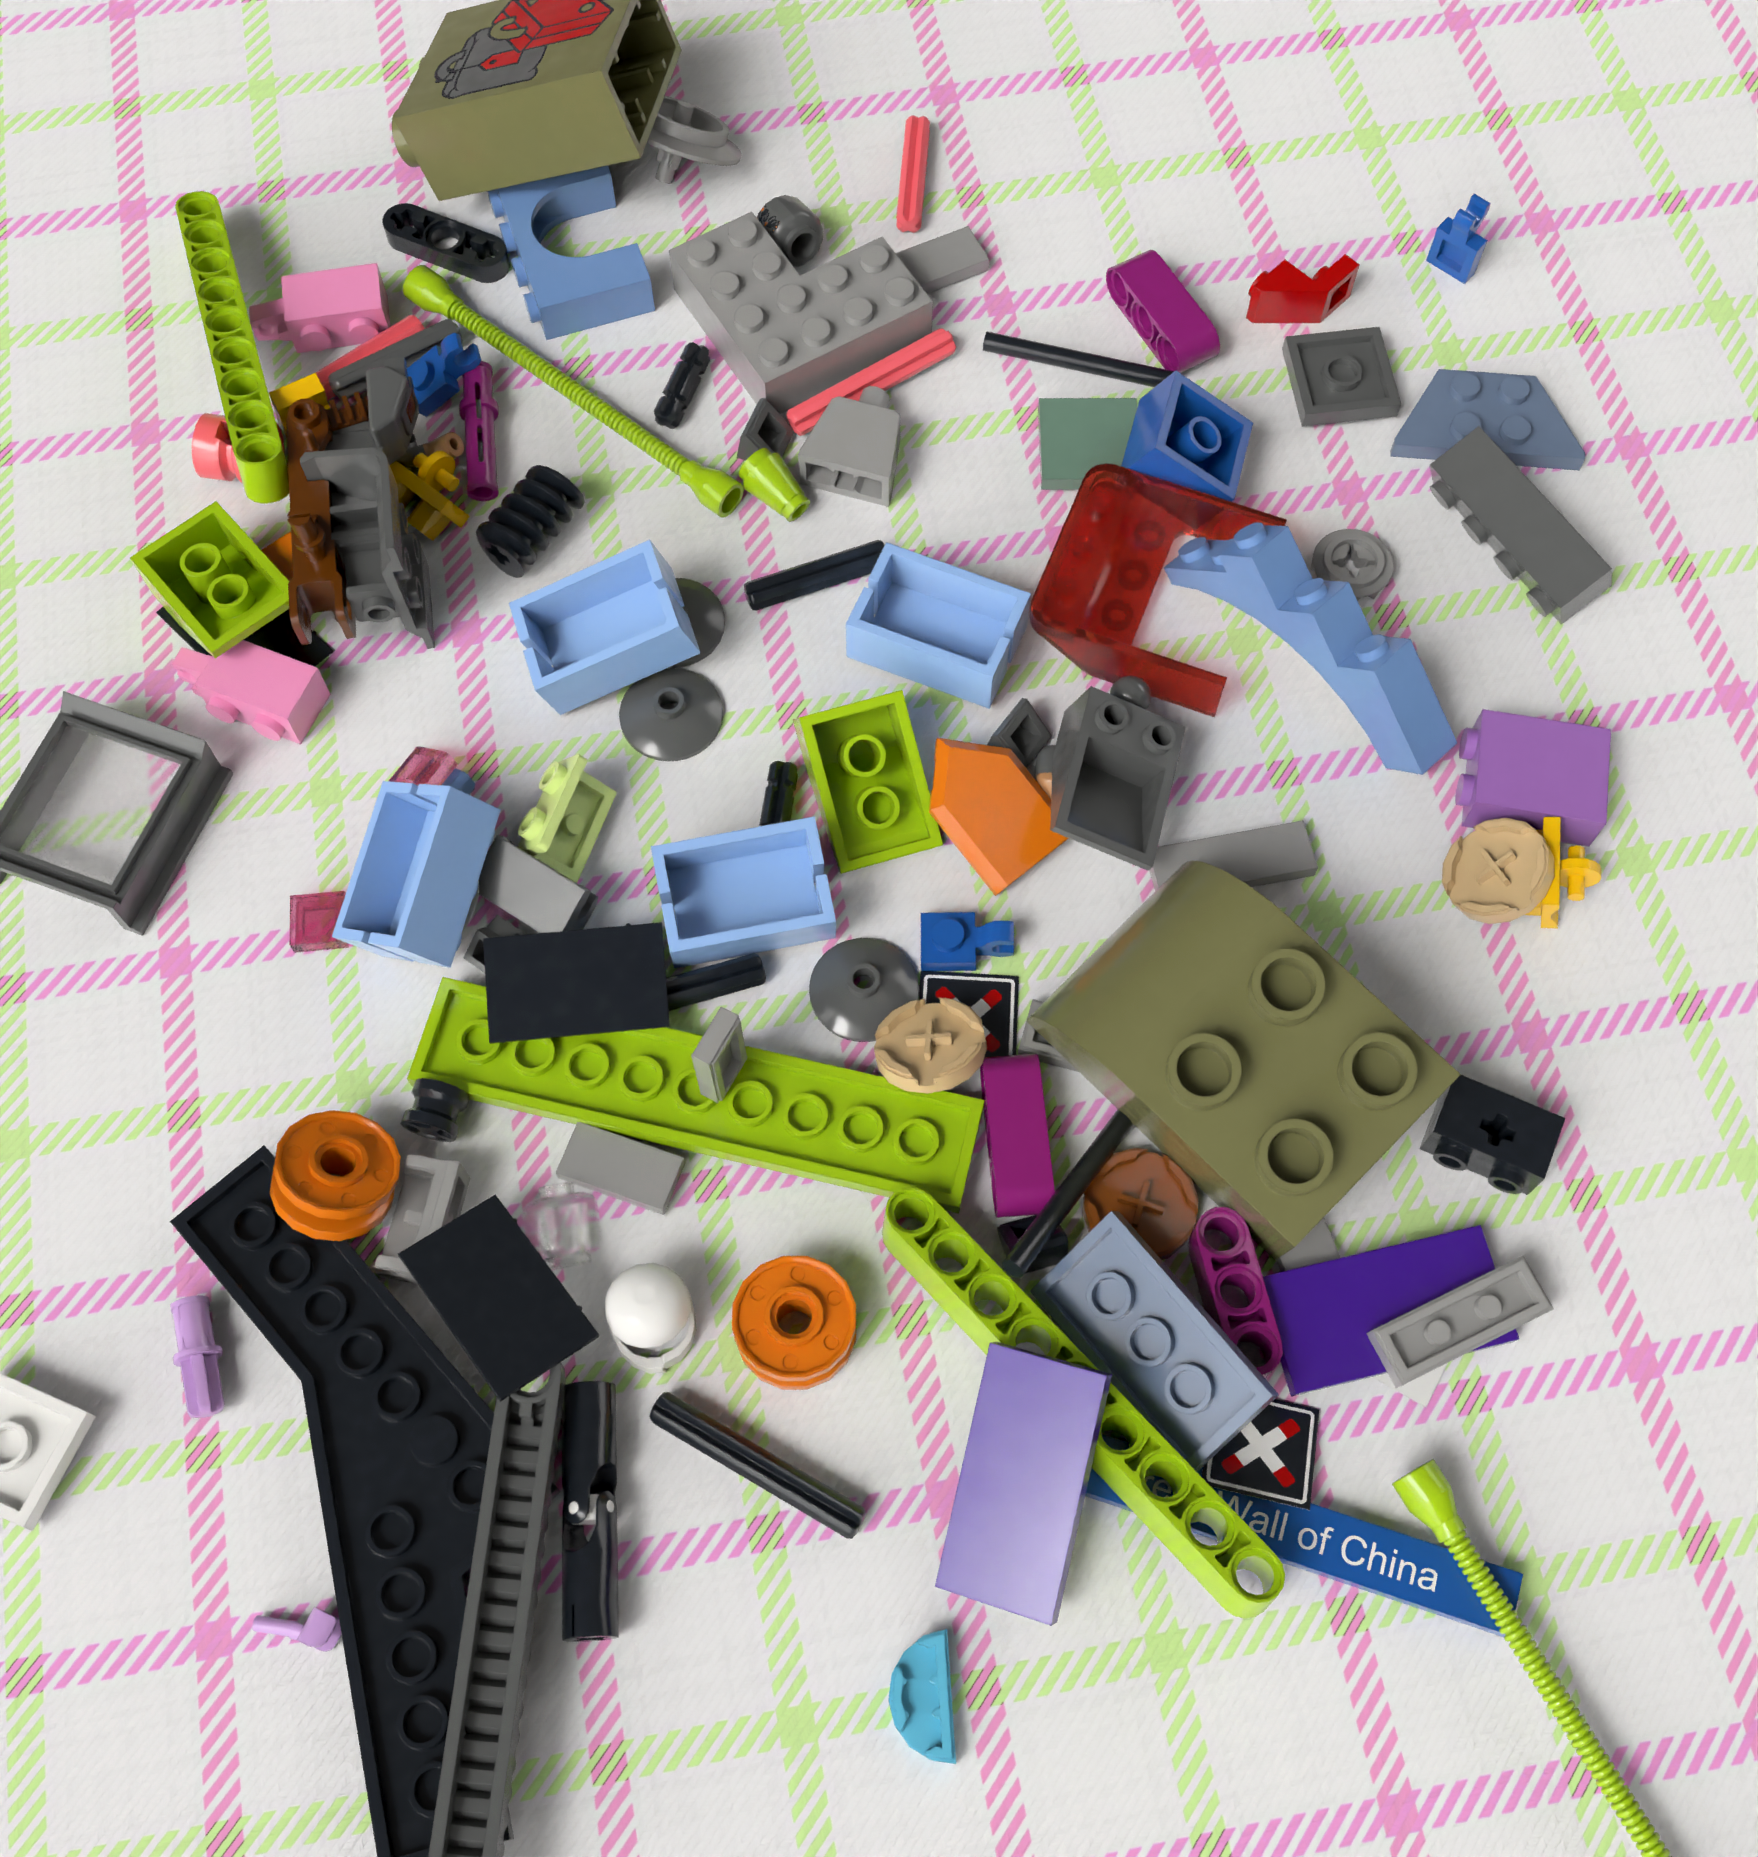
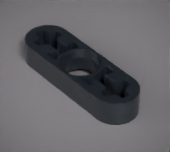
M409 203L394 205L383 216L382 223L388 243L397 251L481 283L497 282L504 278L509 271L510 262L505 243L496 235ZM445 237H452L458 240L456 245L449 249H439L434 246L438 240Z

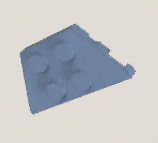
M1438 369L1395 437L1390 450V457L1436 460L1471 431L1480 426L1516 466L1579 471L1585 460L1584 450L1536 376Z

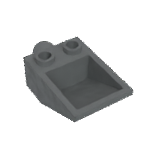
M1129 675L1119 678L1112 685L1110 693L1091 686L1064 711L1052 762L1050 830L1148 871L1154 864L1186 727L1148 711L1147 709L1151 703L1150 687L1142 678Z

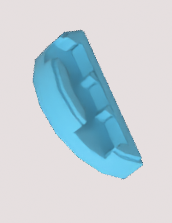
M947 1629L923 1635L904 1651L891 1675L888 1701L894 1726L910 1748L931 1761L956 1764Z

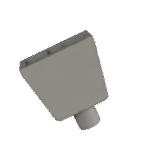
M868 386L863 389L859 401L840 396L830 401L798 453L801 485L889 507L900 445V414L896 410L887 408L890 397L886 391L875 386Z

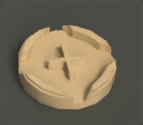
M1510 818L1486 820L1474 826V832L1468 834L1464 839L1460 836L1451 845L1443 862L1442 884L1453 905L1469 919L1487 924L1511 922L1531 912L1545 898L1554 879V856L1546 840L1524 821Z
M939 998L940 1003L926 1004L925 999L910 1001L893 1010L878 1025L875 1034L874 1052L878 1070L890 1084L907 1092L929 1094L949 1090L968 1080L982 1065L987 1051L982 1020L970 1006L954 999Z

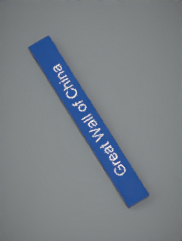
M1102 1434L1104 1442L1112 1449L1119 1451L1129 1449L1128 1442ZM1202 1467L1199 1471H1197V1473H1198L1201 1477H1202L1203 1467ZM1091 1468L1085 1496L1133 1512ZM1154 1475L1145 1478L1146 1485L1156 1496L1163 1498L1173 1496L1171 1486L1162 1477ZM1212 1487L1277 1555L1282 1563L1501 1637L1505 1636V1634H1501L1499 1631L1501 1626L1497 1627L1495 1625L1496 1619H1491V1612L1486 1611L1485 1607L1487 1604L1483 1605L1481 1603L1482 1597L1476 1595L1477 1589H1472L1471 1585L1473 1582L1469 1583L1467 1581L1468 1575L1462 1573L1464 1568L1458 1567L1459 1560L1455 1561L1453 1559L1454 1553H1450L1447 1548L1312 1503L1310 1504V1510ZM1201 1522L1190 1523L1191 1532L1217 1540L1215 1532L1207 1524ZM1485 1561L1483 1566L1489 1567L1490 1571L1488 1573H1492L1494 1575L1493 1581H1498L1499 1583L1497 1588L1503 1589L1504 1593L1502 1595H1506L1508 1597L1507 1603H1512L1513 1605L1511 1610H1516L1523 1574Z

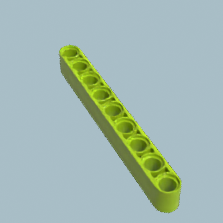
M196 191L187 193L177 200L175 209L234 456L247 497L261 504L274 503L282 500L289 494L288 467L220 204L217 197L209 192Z
M914 1187L902 1188L893 1193L888 1199L882 1228L883 1243L899 1263L986 1355L990 1342H1000L1014 1347L1020 1343L1030 1342L1040 1347L1046 1356L1098 1370L930 1194ZM902 1217H912L920 1221L923 1227L916 1230L904 1229L898 1225L896 1220ZM941 1258H951L959 1262L963 1269L958 1272H947L938 1267L935 1261ZM987 1299L995 1301L1000 1305L1003 1312L992 1316L984 1314L975 1303ZM1110 1382L1092 1463L1093 1470L1226 1611L1233 1616L1243 1619L1254 1618L1263 1613L1284 1587L1285 1572L1283 1564L1265 1542ZM1108 1430L1121 1433L1128 1441L1129 1449L1121 1451L1112 1449L1104 1442L1101 1433ZM1154 1475L1162 1477L1171 1486L1173 1496L1165 1498L1156 1496L1146 1485L1145 1478ZM1201 1522L1210 1526L1217 1536V1545L1209 1546L1196 1540L1191 1532L1190 1523ZM1245 1569L1257 1575L1262 1582L1263 1594L1255 1595L1244 1590L1237 1580V1570Z

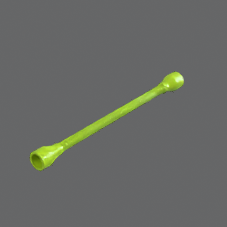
M419 265L409 272L403 284V293L411 302L424 311L439 313L448 319L457 321L551 388L563 394L564 397L586 410L587 413L609 426L610 429L623 436L630 443L646 452L653 459L665 465L666 468L680 476V480L692 489L702 505L719 517H727L736 509L744 493V486L723 470L704 467L695 460H689L668 444L660 441L659 438L646 431L639 424L623 415L616 408L604 402L603 399H600L597 395L581 386V384L545 361L538 354L465 305L464 301L453 293L447 281L426 265Z
M1432 1459L1393 1482V1487L1408 1511L1427 1525L1440 1543L1444 1542L1445 1546H1450L1448 1551L1454 1553L1453 1559L1455 1561L1459 1560L1457 1565L1459 1568H1464L1462 1573L1468 1575L1467 1581L1469 1583L1473 1582L1471 1587L1473 1590L1477 1589L1476 1595L1482 1597L1481 1603L1483 1605L1487 1604L1485 1609L1487 1612H1491V1619H1496L1495 1625L1497 1627L1501 1626L1499 1629L1500 1633L1505 1634V1641H1510L1509 1647L1515 1649L1513 1653L1516 1657L1519 1656V1663L1524 1664V1671H1529V1679H1534L1533 1685L1538 1687L1537 1691L1539 1694H1543L1542 1699L1544 1702H1548V1709H1553L1552 1715L1558 1717L1557 1723L1563 1725L1561 1727L1562 1731L1568 1732L1566 1734L1567 1739L1573 1740L1571 1742L1572 1747L1577 1748V1755H1582L1581 1761L1587 1763L1586 1769L1592 1771L1591 1777L1597 1779L1596 1785L1602 1787L1601 1792L1606 1795L1607 1802H1612V1810H1617L1616 1816L1622 1818L1621 1824L1627 1826L1626 1832L1632 1834L1631 1840L1637 1842L1636 1848L1642 1850L1641 1856L1672 1857L1669 1856V1849L1664 1848L1665 1843L1659 1840L1660 1835L1654 1832L1655 1827L1649 1824V1818L1644 1816V1810L1638 1809L1640 1807L1639 1802L1633 1801L1635 1799L1633 1793H1628L1630 1789L1628 1785H1624V1779L1619 1777V1771L1614 1769V1763L1608 1762L1610 1760L1609 1755L1603 1754L1605 1749L1603 1746H1599L1600 1741L1594 1738L1595 1733L1589 1731L1590 1726L1588 1723H1584V1716H1579L1580 1710L1579 1708H1574L1575 1702L1569 1700L1570 1694L1564 1693L1566 1688L1564 1685H1559L1561 1680L1558 1677L1555 1678L1556 1672L1550 1670L1551 1664L1549 1662L1545 1663L1546 1657L1545 1655H1540L1542 1651L1539 1647H1535L1537 1645L1536 1641L1530 1640L1532 1635L1530 1632L1526 1633L1527 1627L1521 1625L1522 1619L1520 1617L1517 1618V1611L1511 1610L1513 1605L1512 1603H1507L1508 1597L1502 1595L1504 1593L1503 1589L1497 1588L1499 1583L1498 1581H1493L1494 1575L1488 1573L1490 1571L1489 1567L1483 1566L1485 1561L1479 1559L1480 1553L1474 1552L1476 1549L1475 1545L1469 1544L1471 1539L1465 1537L1467 1534L1464 1530L1466 1526L1457 1513L1452 1487L1435 1460Z

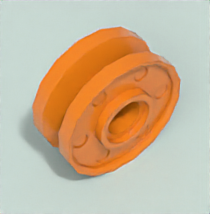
M335 1110L310 1114L289 1126L277 1143L270 1196L277 1214L292 1229L311 1238L342 1241L363 1236L382 1223L392 1206L394 1190L399 1179L401 1156L393 1137L371 1119L357 1113Z
M781 1256L757 1267L742 1282L732 1305V1331L743 1363L761 1381L782 1390H808L830 1381L847 1364L856 1343V1303L847 1282L829 1264L809 1256ZM791 1312H802L811 1319L809 1327L799 1334L784 1332L779 1327V1323L786 1314Z

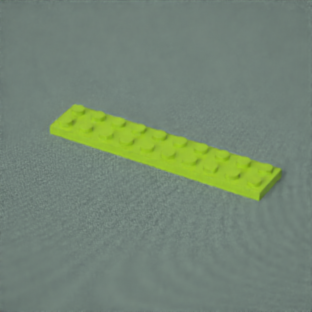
M442 977L407 1077L411 1086H414L416 1079L420 1078L443 1081L464 1090L470 1096L469 1100L571 1124L581 1122L614 1134L889 1198L893 1193L902 1188L914 1187L930 1194L946 1211L959 1214L985 1101L947 1091L929 1094L907 1092L890 1084L885 1077L745 1046L747 1060L723 1100L717 1103L701 1095L691 1057L703 1037L701 1035L670 1028H657L490 1044L486 986Z

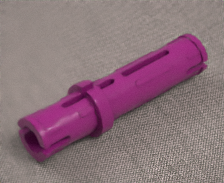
M482 360L475 369L462 375L463 399L459 404V415L465 421L467 495L476 501H490L499 494L494 421L499 415V407L497 401L493 398L492 366ZM476 400H481V418H477ZM478 428H482L481 433L478 432ZM479 442L483 443V462H479Z

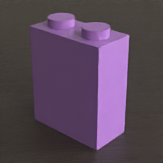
M1482 709L1473 728L1466 727L1464 729L1460 742L1459 758L1467 760L1466 774L1462 773L1460 775L1455 795L1456 805L1463 806L1461 826L1473 828L1486 820L1510 818L1524 821L1535 830H1543V817H1561L1560 842L1590 847L1607 823L1611 729Z

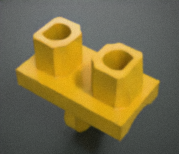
M436 451L430 456H426L424 453L417 454L413 461V464L419 468L417 476L398 461L390 465L398 486L399 503H403L405 508L415 494L421 498V501L407 518L409 524L432 541L446 528L450 521L462 528L470 516L439 493L443 488L453 492L459 486V479L453 476L455 460L452 456L444 451Z
M1543 817V830H1536L1544 837L1554 856V879L1545 898L1531 912L1525 914L1541 916V928L1558 929L1560 886L1568 888L1567 898L1569 900L1580 901L1585 898V888L1594 886L1601 880L1600 864L1585 858V848L1583 846L1569 847L1568 858L1560 860L1561 817Z

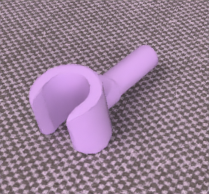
M316 1607L313 1608L305 1625L296 1621L260 1615L254 1618L252 1625L253 1631L286 1636L325 1652L335 1647L342 1634L339 1618Z

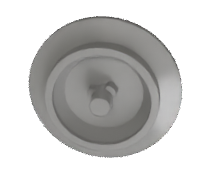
M664 96L647 141L648 144L659 148L656 156V161H659L655 176L657 180L671 184L675 170L679 167L681 157L711 165L731 166L740 162L741 151L733 142L727 139L730 129L722 120L697 106Z

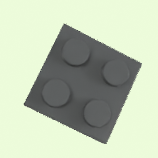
M1380 327L1285 336L1282 351L1302 427L1397 417L1401 401Z

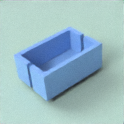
M650 539L509 603L520 642L527 648L523 650L534 689L560 715L700 654L688 614L682 608L685 605L673 570Z
M886 542L868 578V588H863L846 622L847 657L990 709L1007 672V664L1011 663L1027 628L1031 593Z
M383 781L332 937L383 957L451 968L455 953L461 944L462 930L471 902L478 890V880L488 848L495 836V826L501 809L452 786L419 784L418 786L413 783Z
M815 816L651 846L668 945L674 968L836 938V918L827 874H824V859Z

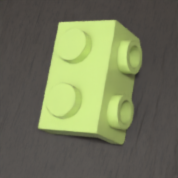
M580 754L560 762L555 761L547 768L539 783V789L543 791L536 807L532 808L525 815L518 829V835L522 837L518 844L519 848L575 883L580 878L617 793L584 772L588 760Z

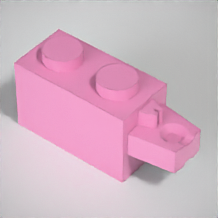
M377 263L281 276L283 298L249 307L250 324L258 341H293L297 353L363 344L391 327L388 296Z
M244 640L216 659L213 656L182 647L172 662V666L174 669H177V675L180 679L192 684L191 689L193 693L204 699L206 702L205 707L210 714L226 723H234L235 720L251 725L259 734L274 741H279L283 737L302 744L331 695L317 667Z

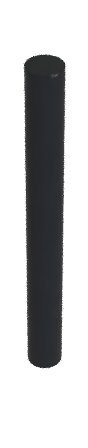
M988 331L983 342V351L1150 387H1156L1174 372Z
M1117 1109L1003 1260L1002 1267L1007 1274L1015 1278L1023 1276L1132 1129L1134 1124L1120 1110Z

